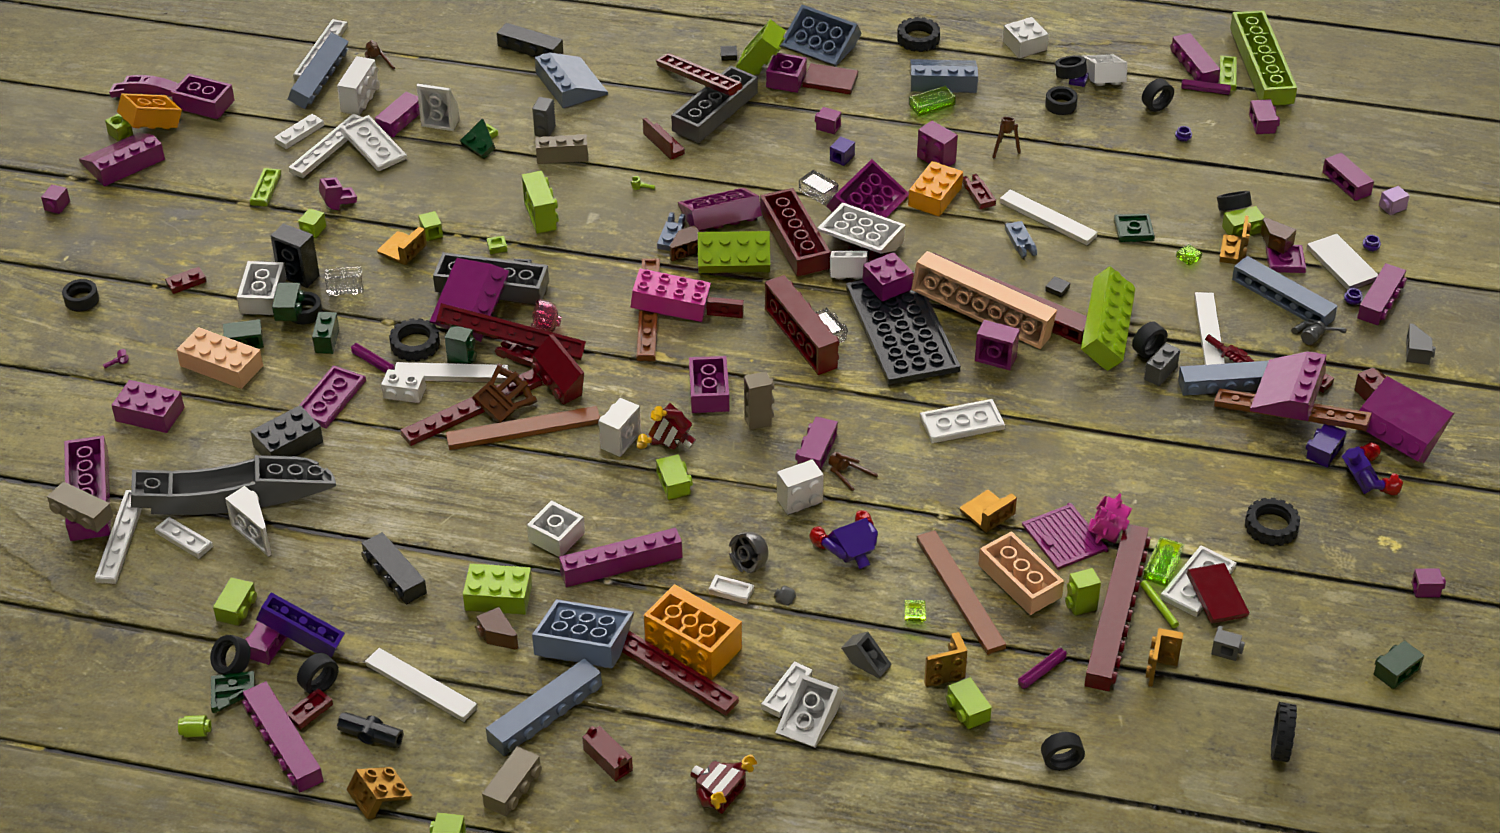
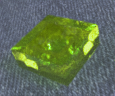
M1188 244L1177 251L1176 257L1187 265H1191L1201 259L1202 252Z
M905 600V621H926L925 600Z

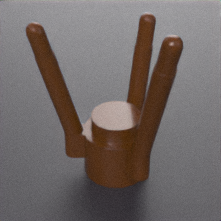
M370 40L365 47V57L381 55L392 69H395L382 49L379 48L377 42Z
M1002 117L992 158L996 157L1004 133L1010 134L1013 130L1017 153H1021L1018 124L1015 123L1014 118Z
M834 452L829 458L830 471L835 473L851 491H854V487L839 471H844L848 466H851L874 477L878 476L877 473L855 464L860 462L858 459L839 452Z

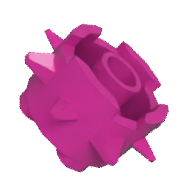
M1121 493L1114 499L1104 496L1097 505L1095 517L1090 519L1088 530L1096 534L1095 543H1098L1102 538L1116 543L1120 535L1119 532L1126 530L1129 524L1127 518L1132 508L1122 503Z

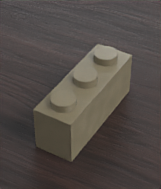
M587 134L535 137L537 164L588 161Z
M766 371L744 376V418L749 430L772 426V418L774 417L772 407L774 396L772 390H774V382L772 378H769Z
M64 481L47 496L49 508L53 513L60 514L69 521L79 523L86 529L98 532L113 518L110 503Z
M517 746L483 791L484 807L507 817L510 811L517 807L520 797L528 792L534 778H538L542 770L540 756Z

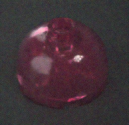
M538 299L534 306L531 327L554 332L556 326L559 327L561 324V316L558 315V309L552 302Z

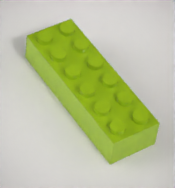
M1111 266L1094 277L1081 350L1106 371L1124 360L1136 289L1131 282H1128Z

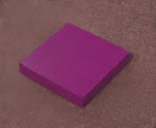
M1266 245V255L1270 269L1279 273H1306L1302 245H1293L1284 254L1272 250Z

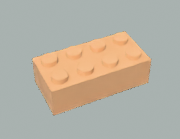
M200 327L176 349L181 367L240 389L263 367L260 349Z
M1012 531L980 548L978 565L1029 615L1062 598L1064 580Z

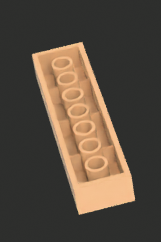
M928 251L916 263L912 291L980 322L988 320L1020 329L1019 340L1040 350L1050 339L1057 313L1056 309Z

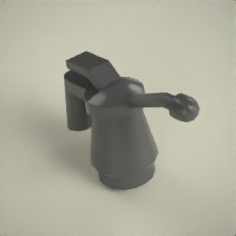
M1312 319L1303 321L1291 329L1293 334L1303 330L1301 339L1307 345L1316 343L1320 335L1326 330L1341 331V333L1347 332L1346 328L1325 327L1321 321Z

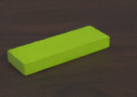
M1220 56L1219 84L1230 85L1231 91H1236L1237 57Z
M263 169L250 198V205L268 206L281 176V169Z

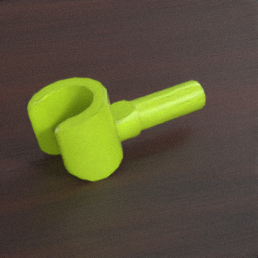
M639 176L632 177L631 186L634 190H638L641 187L655 190V185L641 182Z

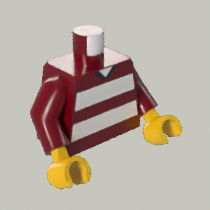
M671 403L664 409L661 406H656L651 411V419L655 423L648 434L650 437H647L646 434H640L636 446L639 449H645L647 443H650V445H664L671 449H676L682 443L690 449L696 441L694 437L688 434L692 423L684 416L682 411L678 410Z
M747 755L738 763L713 761L706 770L696 765L692 769L690 776L697 780L696 795L704 808L713 807L723 814L745 788L746 771L749 773L753 772L754 767L752 765L758 763L754 756Z

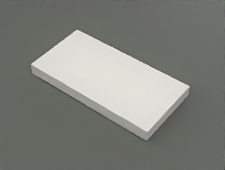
M369 115L340 127V132L377 171L407 159L405 152Z
M1338 234L1307 244L1306 249L1347 290L1370 284L1378 276Z
M993 399L920 413L921 422L931 444L1005 429V423Z
M1200 546L1162 592L1160 599L1197 617L1203 610V606L1186 574L1188 569L1225 563L1231 574L1236 568L1237 563L1208 548Z

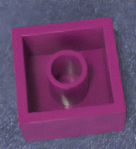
M784 53L773 55L766 71V87L798 93L806 75L807 57Z
M930 121L918 129L917 157L929 164L933 161L950 167L956 162L958 135L936 122Z
M893 252L863 264L862 281L881 301H885L911 290L914 273Z
M983 320L977 332L975 361L1011 370L1017 357L1020 329Z

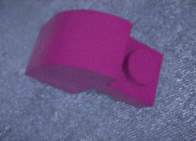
M337 177L320 179L319 193L330 209L339 210L340 204L357 203V195L352 187L342 188Z

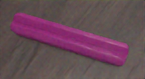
M1183 79L1181 84L1182 89L1229 95L1231 91L1230 85Z
M354 343L351 346L352 353L383 372L387 373L388 369L395 370L393 364L362 345Z
M1062 648L1056 649L1019 677L1018 685L1022 689L1029 687L1066 658V651Z

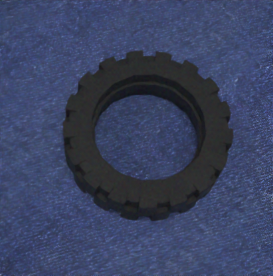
M925 17L908 18L898 25L897 41L906 50L910 49L913 52L929 51L939 44L940 26L933 22V20H928ZM923 31L929 33L930 36L916 38L908 35V33Z
M414 318L409 319V321L404 320L401 321V324H396L394 329L390 331L391 351L401 360L406 359L408 362H411V360H415V362L420 361V359L426 360L428 356H433L435 351L439 349V331L436 329L435 324L429 323V320L424 321L421 318H418V320ZM412 334H422L429 338L425 343L417 346H408L400 342L404 337Z
M1261 498L1260 501L1256 500L1253 502V505L1251 504L1248 507L1246 513V531L1249 535H1252V539L1258 540L1263 545L1265 543L1269 544V546L1289 544L1292 542V539L1296 538L1299 530L1300 516H1298V510L1294 509L1292 504L1285 503L1286 501L1282 499ZM1264 514H1274L1286 520L1289 526L1280 530H1273L1262 526L1256 518Z
M1279 702L1277 705L1271 740V760L1289 762L1296 728V704Z

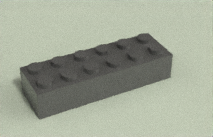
M729 66L721 74L741 82L743 88L737 91L736 94L729 96L705 86L671 115L672 131L700 143L758 93V77L736 67Z
M445 252L442 253L433 274L435 292L442 293L456 258L493 264L509 270L508 280L499 300L541 305L549 284L548 265Z

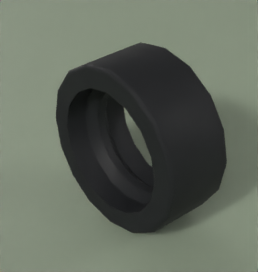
M1077 55L1058 59L1055 62L1056 76L1061 79H1075L1084 76L1087 73L1086 59Z
M1162 78L1155 79L1144 89L1141 96L1142 102L1151 111H1160L1172 101L1174 88ZM1162 90V93L1159 95V97L1153 100L1156 94Z
M1053 87L1046 93L1045 107L1049 112L1056 115L1071 114L1077 108V93L1069 87ZM1056 99H1064V100H1067L1068 102H1058V101H1055V100H1056Z
M1250 191L1231 192L1217 196L1219 211L1236 210L1252 205Z
M88 279L73 280L66 284L62 290L65 306L75 312L87 311L95 307L99 301L96 284ZM78 293H89L87 296L82 298H72L74 295Z
M304 291L305 298L304 301H301L302 306L311 305L314 307L302 311L301 314H298L297 321L292 322L305 325L317 320L318 312L323 311L320 297L315 293Z
M1154 321L1148 322L1135 334L1132 340V347L1142 357L1151 358L1166 343L1168 333L1158 323Z
M224 635L214 643L210 654L213 669L219 674L243 672L250 661V646L245 639L238 636ZM234 644L235 657L227 667L225 661L226 654Z
M314 654L299 668L297 682L308 694H311L316 689L325 692L337 679L339 667L327 654ZM323 668L320 675L314 680H312L315 674Z
M1073 732L1053 734L1045 739L1041 745L1044 762L1052 770L1062 771L1071 769L1080 764L1085 757L1082 741L1079 735ZM1071 748L1069 751L1065 753L1055 754L1057 751H1060L1062 749Z

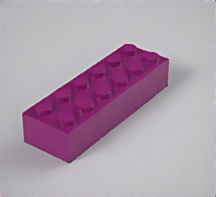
M104 435L64 441L65 482L110 503L109 456ZM65 517V525L70 541L109 536L111 534V520L98 532L84 528L79 523L69 521Z

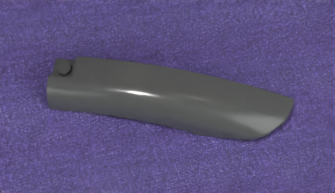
M255 455L254 459L197 470L164 471L132 469L131 508H151V514L163 515L228 513L225 498L244 486L250 491L256 492L259 497L260 508L297 500L336 487V480L328 468L324 469L319 466V462L308 458Z

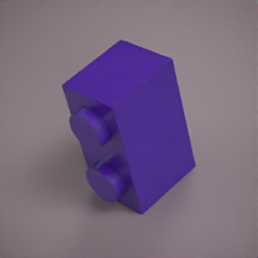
M1326 424L1322 428H1318L1313 440L1310 439L1306 445L1305 450H1308L1306 459L1328 467L1343 447L1347 431Z

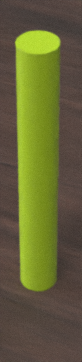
M1142 581L1140 586L1173 629L1177 628L1179 622L1148 581Z

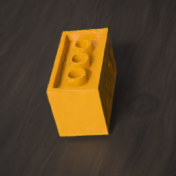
M675 584L644 614L645 640L710 680H713L742 649V621Z

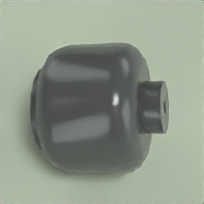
M785 585L781 589L777 588L774 594L776 596L775 601L787 606L792 604L796 596L795 590Z

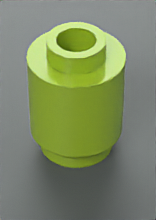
M206 715L184 716V718H179L178 733L179 735H184V737H207L208 732H211L212 729L211 720Z

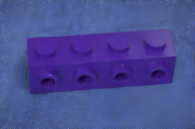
M272 592L262 605L256 618L260 623L311 651L327 654L330 658L334 655L345 634L343 631Z

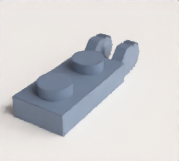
M673 212L669 213L668 221H666L657 242V249L670 251V244L678 230L683 229L685 214H681L678 223H675V214Z
M1018 221L1005 224V231L1014 248L1021 255V258L1027 256V249L1032 256H1036L1037 247L1023 222Z

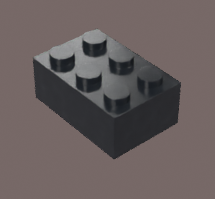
M283 223L271 235L275 262H284L287 281L300 283V286L308 288L320 276L313 234Z
M301 405L250 431L253 447L261 456L297 457L323 443L321 426Z

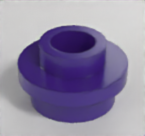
M1180 126L1175 132V137L1180 141L1190 140L1192 138L1191 129L1187 126Z
M1367 235L1362 245L1367 250L1374 251L1380 248L1381 242L1378 236Z
M1350 288L1344 294V299L1349 304H1359L1363 299L1362 292L1359 289Z

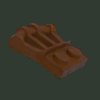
M499 363L491 380L472 397L497 423L503 422L516 409L530 406L537 402L536 396L532 395L528 386L529 383L526 380L523 381L516 371H510ZM498 374L507 377L498 387L494 385ZM514 382L518 387L506 396L502 391L510 383ZM523 391L526 399L513 403L511 400Z

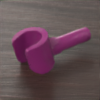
M120 349L117 352V357L103 364V367L107 368L118 362L126 364L129 360L126 350Z

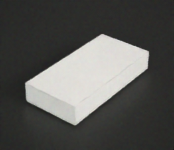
M715 575L709 587V594L744 604L748 603L754 591V585L719 575Z

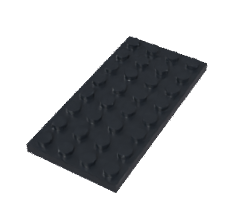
M862 280L846 283V290L888 385L960 372L961 366L928 297L909 290L881 301Z

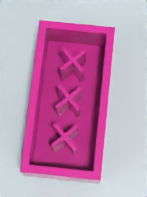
M639 269L632 290L630 308L702 322L711 283L648 269Z

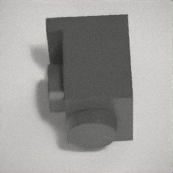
M1218 626L1211 654L1236 661L1238 653L1242 654L1245 647V642L1241 641L1242 635L1222 630L1223 627Z

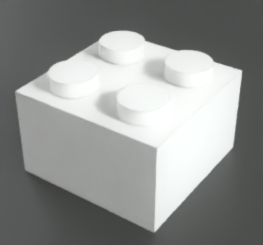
M1033 17L1004 25L1003 42L1018 58H1022L1047 50L1049 34Z
M619 398L615 404L611 405L608 412L600 417L598 425L601 449L621 457L641 434L639 405Z
M813 459L777 472V500L787 515L823 502V473Z
M551 500L527 524L528 541L558 557L563 556L585 534L584 517Z

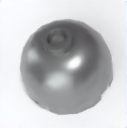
M744 532L732 537L729 543L732 553H729V556L738 571L743 572L744 570L747 573H752L764 566L768 559L769 550L766 541L761 535L754 532Z

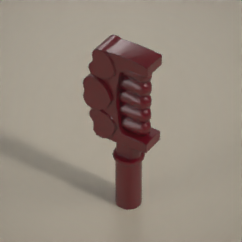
M1208 334L1205 340L1217 348L1218 351L1223 352L1221 357H1229L1234 363L1254 362L1250 356H1247L1248 354L1244 350L1238 349L1233 345L1226 347L1224 343H1221L1212 335Z

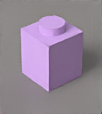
M1399 186L1382 192L1379 206L1389 215L1407 209L1410 195Z

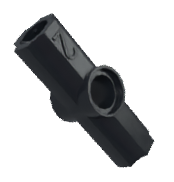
M342 712L337 723L339 731L355 735L360 741L369 745L377 742L393 748H399L404 736L403 730L383 724L378 717L372 715L363 718L348 712Z

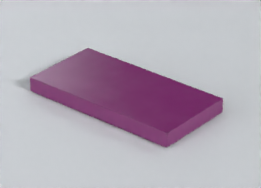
M333 365L300 405L322 428L326 429L366 382V376Z

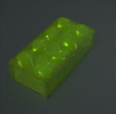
M946 85L909 97V106L918 116L954 106L956 102V96Z
M1160 536L1144 570L1143 579L1167 587L1183 554L1185 544Z

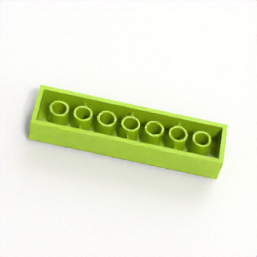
M1265 11L1233 12L1230 29L1259 100L1271 99L1273 105L1294 104L1297 86Z

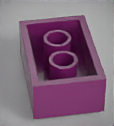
M189 73L171 91L173 102L183 111L218 119L235 101L232 84Z
M727 356L689 357L691 413L730 412Z
M133 380L127 382L111 405L116 422L168 433L185 408L181 391Z

